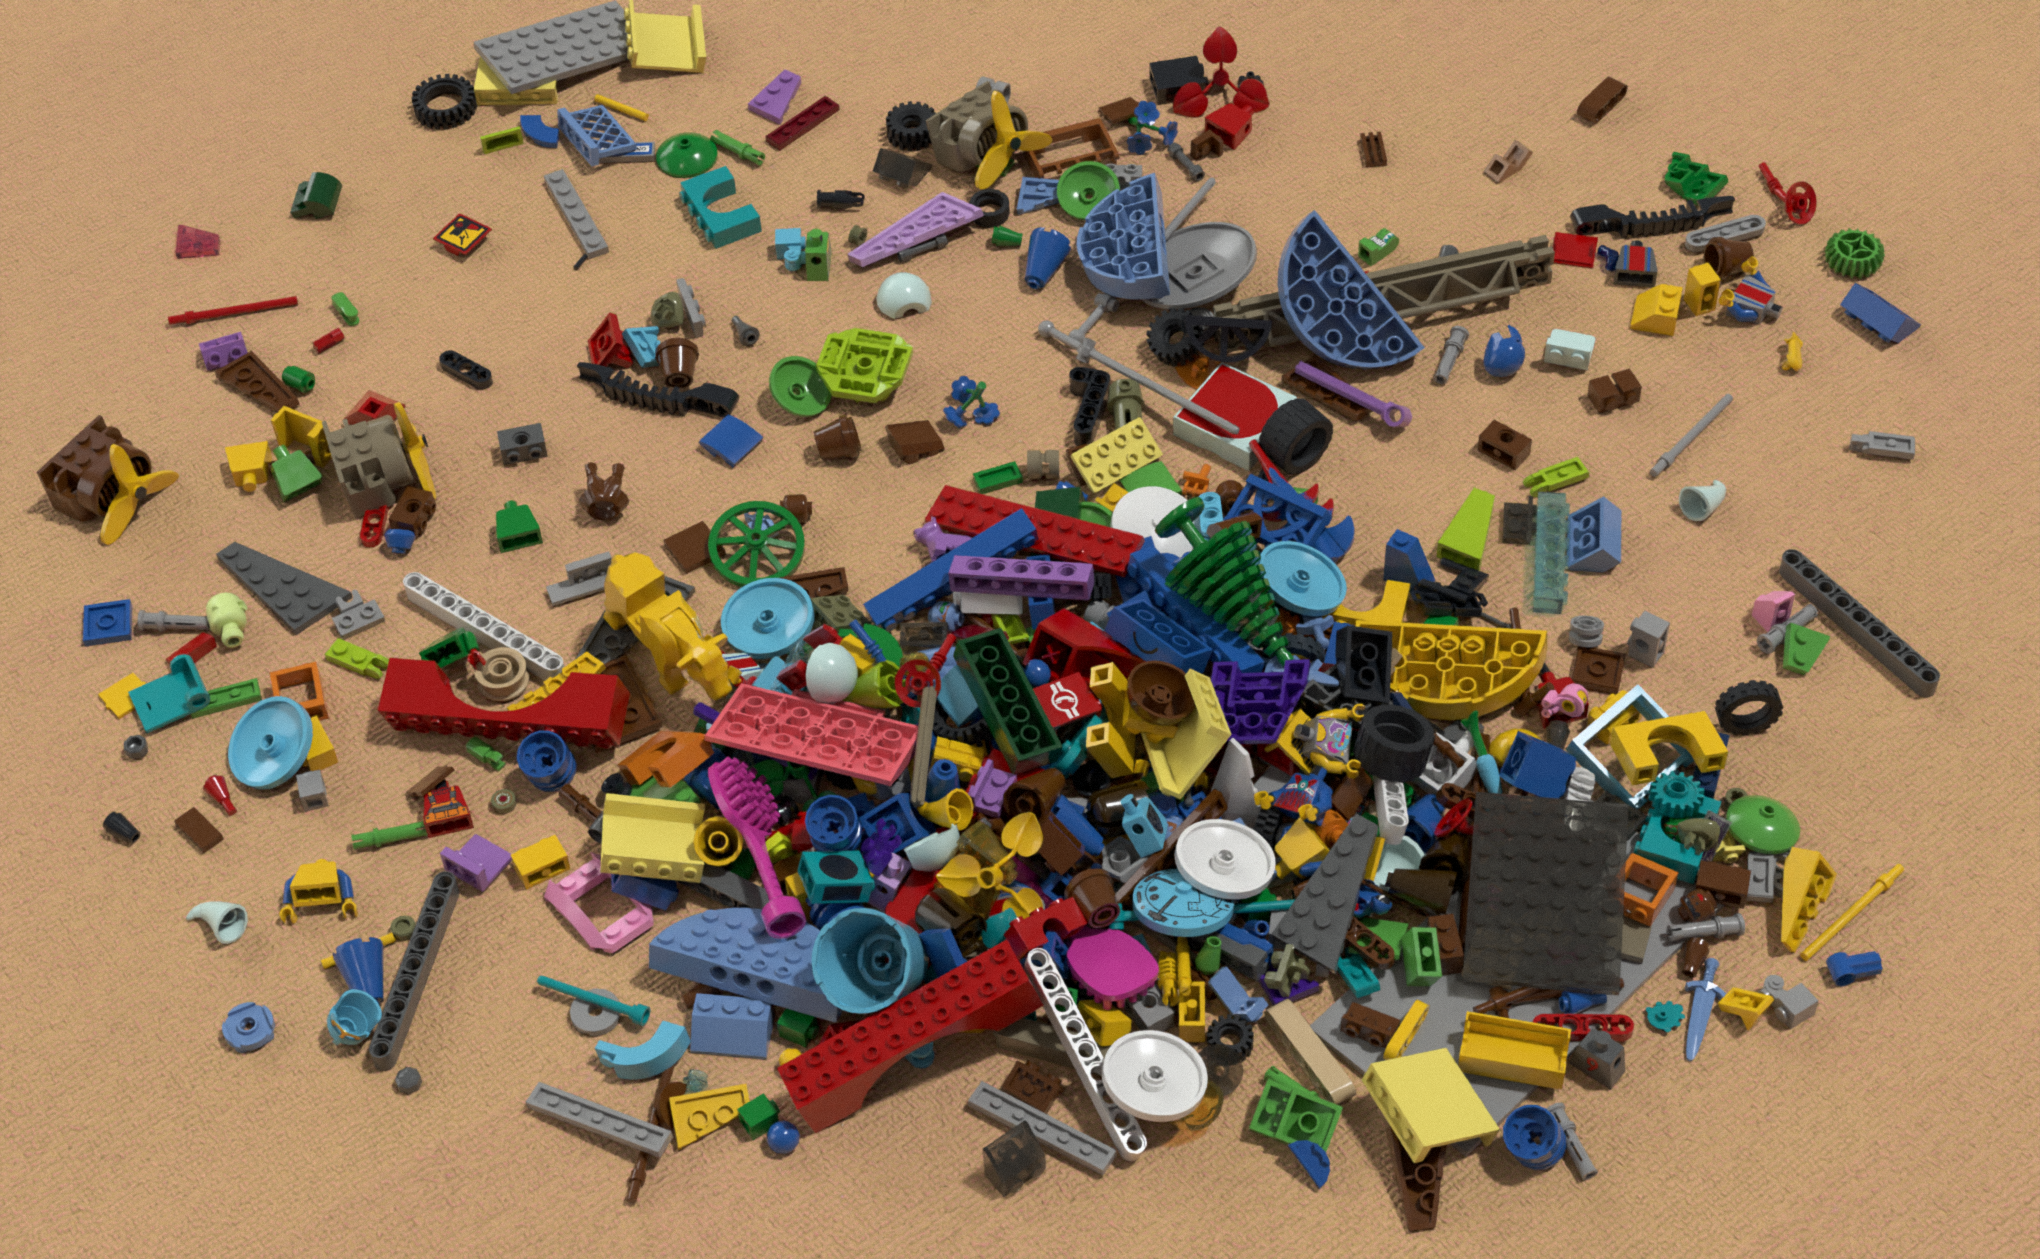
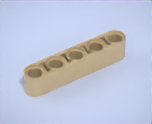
M1285 999L1264 1011L1269 1026L1326 1101L1339 1105L1356 1095L1355 1087L1350 1078L1289 999Z

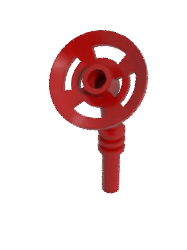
M1766 162L1760 163L1758 167L1767 181V187L1771 194L1776 195L1785 203V210L1789 219L1795 224L1808 223L1813 218L1817 207V198L1813 187L1807 182L1800 181L1791 185L1786 193L1782 190L1781 183L1778 178L1773 176ZM1797 187H1801L1805 190V192L1802 194L1800 192H1796ZM1807 199H1809V207H1808V211H1807V213H1806L1805 211H1806L1807 206H1808V200H1807ZM1792 212L1799 214L1800 219L1793 217Z
M947 635L939 651L933 654L929 662L915 659L904 663L899 668L895 676V690L905 704L920 708L921 701H915L907 695L910 692L922 695L923 688L928 687V685L933 687V680L936 681V698L938 697L941 690V677L938 671L942 669L947 661L946 656L956 640L955 635ZM915 665L925 666L927 670L925 672L917 671ZM908 671L909 674L907 675L906 680H905V685H906V686L903 687V685H902L903 676H904L905 672Z
M1467 798L1457 803L1444 815L1434 832L1437 837H1442L1456 830L1463 834L1485 838L1490 842L1513 838L1515 829H1505L1504 827H1489L1486 829L1469 825L1466 818L1470 813L1473 802Z

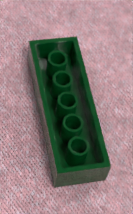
M1002 628L958 640L953 657L1012 774L1017 775L1057 762L1063 746Z

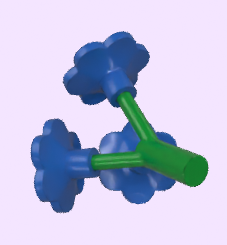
M1144 100L1140 101L1138 107L1134 109L1136 117L1128 119L1130 124L1136 126L1137 133L1127 139L1128 150L1132 153L1136 152L1138 155H1142L1145 151H1149L1152 148L1151 137L1143 135L1141 128L1145 127L1159 132L1164 137V145L1172 144L1178 133V123L1175 121H1170L1167 128L1153 126L1155 120L1160 116V112L1156 109V104L1154 102L1147 103Z
M961 376L958 380L952 382V398L959 400L964 405L959 406L957 409L952 406L945 407L943 412L946 414L948 421L954 423L956 427L961 428L967 425L963 414L966 412L965 409L974 400H978L980 403L979 408L973 411L977 424H992L994 419L1000 416L998 405L996 403L989 404L984 402L981 396L986 388L985 382L981 381L976 386V382L969 380L967 376Z

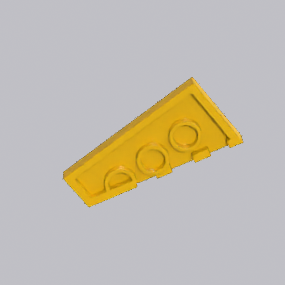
M586 651L562 668V672L554 678L549 677L543 682L544 685L534 692L530 691L523 696L524 699L517 704L512 703L507 707V710L521 709L543 700L558 689L571 672L601 674L606 667L604 663Z

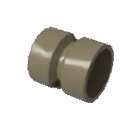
M1027 450L1028 479H1041L1042 476H1045L1047 479H1060L1059 450H1046L1045 453H1041L1040 450ZM1042 462L1049 463V466L1042 467Z

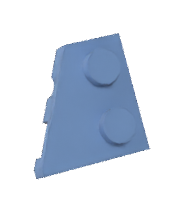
M1022 177L1017 214L1021 215L1059 203L1057 197L1059 180Z

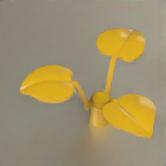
M1032 812L1019 814L1006 824L1002 831V843L1005 847L1012 849V851L1001 861L995 863L994 866L981 869L979 862L973 856L968 854L958 855L951 859L936 875L938 881L945 888L963 897L974 896L980 892L981 888L988 889L992 887L1009 893L1013 897L1005 900L1003 911L1012 908L1017 917L1022 916L1024 919L1029 917V914L1035 909L1043 908L1042 900L1034 890L1023 888L1016 893L1014 890L1001 885L1003 873L1000 867L1010 860L1016 852L1021 856L1028 857L1037 853L1042 846L1043 834L1035 814Z

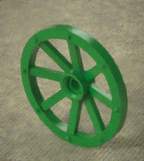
M748 501L731 507L716 520L709 534L708 548L711 562L716 571L728 582L743 587L760 579L791 576L803 559L805 540L799 521L790 511L780 505L767 501ZM749 512H757L754 529L748 528L737 516ZM764 512L774 514L783 519L763 531L761 530ZM729 522L745 535L719 538L721 531ZM790 526L797 542L768 537ZM744 544L724 564L722 563L717 552V546ZM768 546L792 550L795 553L791 561L783 567L769 550ZM748 552L751 553L749 578L729 570ZM763 553L777 573L767 577L756 578L758 555Z

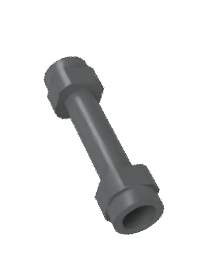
M1176 142L1169 145L1167 151L1170 153V156L1173 159H1178L1189 170V176L1193 180L1201 181L1205 176L1201 166L1193 164L1183 153L1181 145Z
M942 233L933 237L932 240L897 252V256L900 262H906L912 259L911 256L935 247L938 250L944 248V246L948 245L945 234Z

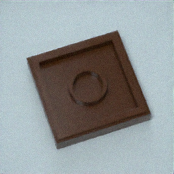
M704 521L663 540L664 546L686 574L711 562L708 548L711 530ZM717 546L719 558L726 555L725 548Z
M1578 646L1572 681L1587 690L1616 695L1619 692L1626 654Z

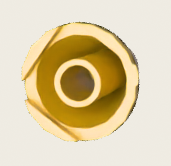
M717 816L708 818L697 828L693 843L695 851L702 861L708 865L719 867L728 865L738 858L743 849L744 840L742 834L725 817ZM721 843H725V845L722 848L718 849V846Z

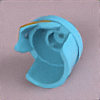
M357 989L348 990L342 994L338 1002L332 1007L327 1016V1027L331 1037L334 1039L332 1042L338 1046L340 1043L348 1045L361 1043L382 1017L381 1007L370 994Z

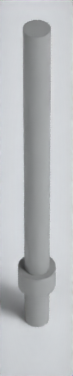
M1726 394L1669 452L1663 453L1659 457L1658 463L1650 470V474L1656 477L1665 468H1669L1674 463L1675 458L1733 401L1732 395Z

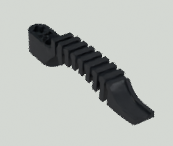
M1719 196L1699 199L1697 204L1701 209L1700 211L1697 210L1692 200L1686 201V208L1684 204L1678 205V213L1675 208H1671L1670 216H1668L1666 210L1660 211V217L1654 211L1650 212V218H1648L1646 212L1643 211L1640 212V219L1637 218L1634 210L1629 211V215H1625L1609 208L1605 204L1577 208L1572 211L1570 219L1576 233L1584 236L1613 231L1618 232L1622 239L1627 238V234L1631 235L1632 238H1638V235L1648 237V234L1658 236L1659 233L1667 235L1671 231L1675 234L1679 233V230L1687 232L1689 228L1697 230L1714 216L1733 213L1732 208L1735 198L1733 196Z
M579 362L577 365L580 372L579 379L598 384L604 390L605 396H610L611 400L619 399L620 403L625 404V402H629L631 406L637 404L639 408L644 409L648 407L651 411L658 409L661 413L668 411L671 415L679 411V415L685 417L688 410L694 409L726 417L728 414L731 415L740 398L734 390L711 383H703L701 386L685 392H680V387L675 386L670 395L668 387H663L661 392L658 393V387L653 385L651 390L648 391V384H643L640 388V381L634 380L632 383V377H625V371L620 370L613 379H610L615 372L612 368L586 362Z

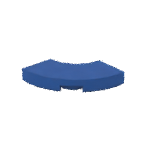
M520 115L521 127L526 137L534 140V143L544 147H558L559 129L546 126L542 122L541 115Z

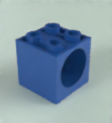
M1518 731L1499 775L1517 788L1552 802L1558 801L1565 793L1566 781L1576 768L1575 761L1577 758L1557 746Z
M899 793L859 817L869 838L873 832L877 833L875 826L879 819H884L886 823L882 830L889 829L891 824L894 825L896 833L888 841L894 840L896 835L900 836L902 842L892 853L902 858L907 856L904 850L906 847L936 832L933 822L922 817L917 809L910 803V793Z

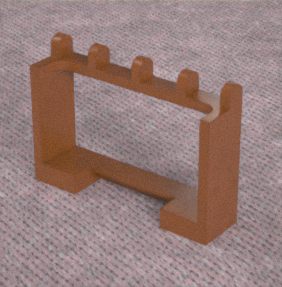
M1101 118L1043 133L1051 136L1052 143L1080 136L1084 143L1100 139L1104 150L1044 165L1039 164L1035 155L1045 153V148L1023 151L1034 177L1040 179L1044 178V174L1056 171L1057 174H1062V169L1069 168L1080 162L1095 161L1102 163L1101 159L1109 158L1112 164L1117 165V159H1119L1118 151Z

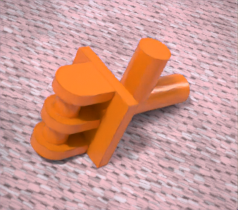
M1204 464L1199 474L1184 471L1183 480H1186L1182 495L1188 494L1195 498L1209 492L1210 479L1207 478L1211 470L1209 464Z

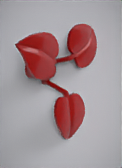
M1221 26L1214 30L1203 45V55L1206 60L1212 64L1219 63V68L1213 72V80L1202 91L1200 85L1196 82L1183 85L1173 101L1174 113L1187 117H1198L1208 107V98L1204 94L1214 84L1218 86L1229 84L1237 92L1233 97L1235 106L1243 108L1245 105H1249L1254 113L1265 110L1270 105L1266 89L1260 81L1246 79L1240 84L1239 89L1229 80V73L1223 68V62L1232 63L1235 60L1237 45L1231 34Z

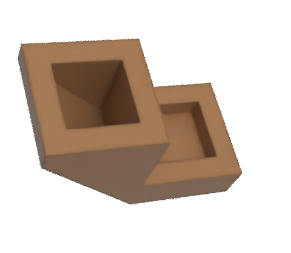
M1514 140L1503 157L1497 154L1493 156L1484 172L1501 183L1522 170L1533 151L1521 142Z

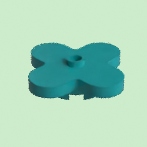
M1094 714L1081 729L1077 730L1069 740L1062 744L1063 747L1058 761L1051 763L1047 769L1055 768L1059 770L1065 779L1069 777V774L1072 775L1087 758V727L1099 725L1102 723V720Z

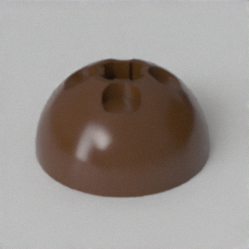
M1146 661L1138 664L1131 671L1127 681V698L1132 710L1145 722L1157 726H1169L1184 720L1196 706L1185 678L1186 673L1180 668L1163 661Z

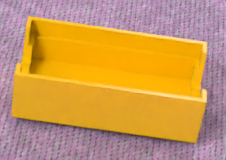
M1467 1011L1458 1066L1463 1073L1562 1090L1571 1029Z

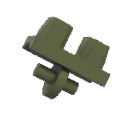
M1286 944L1284 951H1273L1271 964L1278 971L1266 972L1264 979L1267 987L1278 989L1282 997H1289L1293 983H1299V980L1307 979L1310 973L1309 968L1304 965L1305 960L1294 953L1295 947L1293 944Z

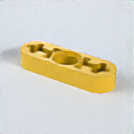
M1418 999L1414 1002L1388 1043L1383 1059L1389 1060L1402 1057L1423 1024L1430 1005Z

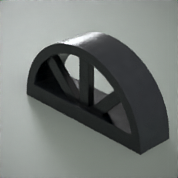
M1181 315L1183 333L1190 346L1201 356L1216 362H1237L1252 356L1266 342L1272 326L1271 320ZM1191 325L1211 327L1196 339ZM1221 327L1220 354L1215 355L1206 350L1201 344ZM1230 328L1247 349L1237 355L1227 357L1228 329ZM1239 328L1260 329V332L1252 344Z

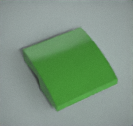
M1162 461L1146 465L1120 479L1128 492L1142 487L1155 486L1166 488L1182 495L1181 488Z
M1366 917L1357 919L1394 949L1395 959H1400L1403 952L1401 937L1408 931V923ZM1361 937L1357 943L1365 947L1370 945L1371 940L1368 937ZM1349 946L1348 953L1358 954ZM1378 953L1379 957L1388 958L1387 953L1384 956Z

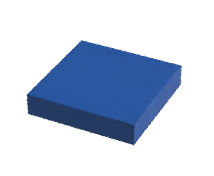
M130 599L84 605L83 642L85 647L132 640V602Z
M950 928L926 930L919 934L938 978L965 963Z

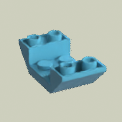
M958 665L954 666L941 679V690L936 700L955 724L961 727L977 718L980 709Z

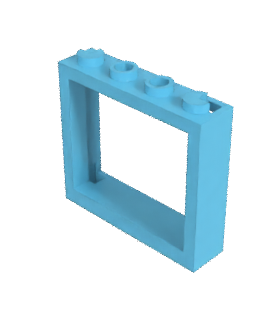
M1636 685L1575 737L1565 749L1569 754L1577 758L1576 761L1583 768L1595 775V781L1626 814L1633 808L1636 810L1640 809L1647 802L1645 797L1650 794L1651 782L1632 797L1586 749L1585 745L1631 705L1647 721L1669 717L1639 685ZM1673 743L1670 744L1681 756L1662 771L1667 776L1670 775V771H1674L1675 775H1678L1680 773L1679 767L1683 765L1686 768L1694 761L1692 755L1685 748Z

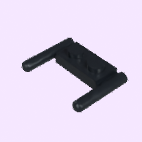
M1442 558L1440 566L1460 574L1449 584L1448 588L1426 579L1419 581V587L1466 604L1487 582L1489 574L1447 558Z

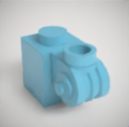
M801 228L775 229L777 259H785V267L789 271L800 269L802 264H806L805 251H802V249L806 248V237L801 236Z

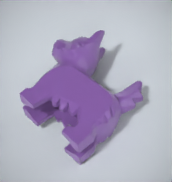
M931 517V522L925 523L922 528H916L913 531L916 541L928 547L931 563L973 538L967 535L943 533L935 517Z

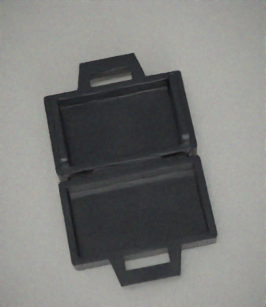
M1419 582L1415 584L1414 590L1409 591L1413 602L1416 605L1419 603L1424 615L1451 616L1453 613L1454 616L1481 617V605L1485 607L1488 604L1483 593H1476L1466 604L1423 589L1419 587Z

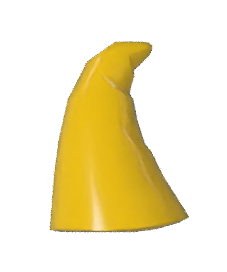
M958 788L950 791L939 801L932 803L924 802L922 807H916L922 817L930 822L947 828H951L953 823L957 825L958 830L965 829L973 816L971 797L963 789Z

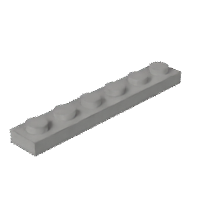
M561 169L544 175L546 185L588 258L592 259L609 253L605 240L564 170Z
M981 1081L968 1100V1106L1101 1175L1105 1174L1117 1156V1150Z
M538 1082L526 1100L527 1107L659 1158L673 1138L672 1132L541 1082Z

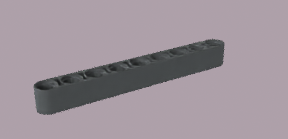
M1788 549L1783 553L1779 568V574L1916 694L1921 697H1931L1935 694L1940 673L1932 664L1801 552Z
M601 811L588 829L590 837L600 844L602 843L603 811ZM705 862L700 883L677 881L729 908L763 909L769 902L764 888L720 866H711Z
M440 872L433 879L382 1012V1017L371 1041L369 1052L375 1068L379 1071L391 1070L397 1063L459 898L458 885L454 874L451 872Z

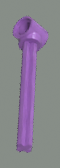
M1302 361L1295 367L1296 374L1381 415V419L1389 426L1404 428L1412 420V413L1406 406L1397 405L1391 401L1385 403ZM1400 411L1401 418L1396 422L1395 413Z

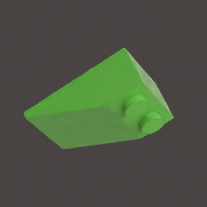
M652 775L641 785L631 786L632 792L630 796L701 803L698 796L683 780H680L671 788L660 787Z

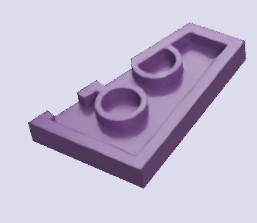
M783 70L748 103V110L781 125L785 112L787 113L791 99H794L801 85V76L788 70Z

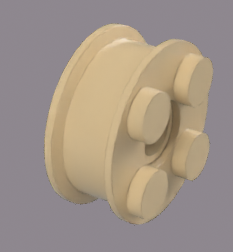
M500 647L491 649L482 655L486 660V664L483 666L481 662H478L476 665L477 670L474 669L478 689L484 697L491 701H507L525 691L529 683V674L526 669L525 659L521 653L512 648Z

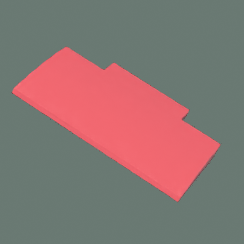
M741 683L705 734V741L891 786L915 755L918 726L885 718L884 710L847 701L826 704L814 700L809 692L797 689L791 695Z

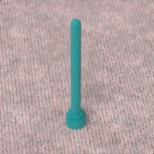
M543 975L537 978V983L541 986L627 1015L637 1025L645 1026L650 1017L651 1008L643 1004L630 1006Z

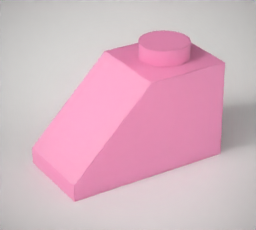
M1773 591L1767 595L1759 596L1754 602L1752 616L1769 632L1773 625L1782 624L1790 618L1795 594L1792 591Z

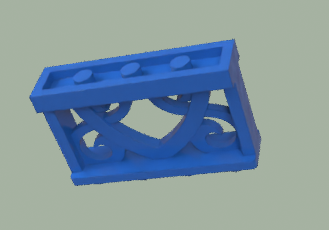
M1252 474L1247 478V484L1229 513L1223 518V520L1234 518L1247 510H1252L1263 518V513H1273L1282 506H1286V518L1290 526L1268 531L1264 520L1262 521L1260 537L1256 538L1255 541L1256 545L1260 543L1265 548L1272 543L1280 542L1278 541L1280 539L1282 541L1295 540L1298 542V537L1296 536L1298 532L1303 535L1304 541L1302 544L1313 547L1325 526H1328L1332 520L1326 508ZM1255 492L1254 505L1247 504ZM1269 500H1273V501H1274V505H1273V506H1271V507H1263V505H1264V506H1268L1267 502H1268ZM1294 512L1300 513L1298 517H1295L1297 522H1294L1291 517ZM1314 520H1316L1314 525L1310 529L1309 533L1307 534V532L1304 529L1308 525H1310Z

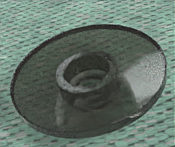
M1221 1044L1210 1045L1202 1049L1198 1054L1202 1058L1207 1070L1208 1081L1205 1094L1222 1097L1236 1090L1243 1077V1064L1239 1055L1232 1048ZM1219 1066L1224 1068V1073L1221 1076L1216 1073V1069Z

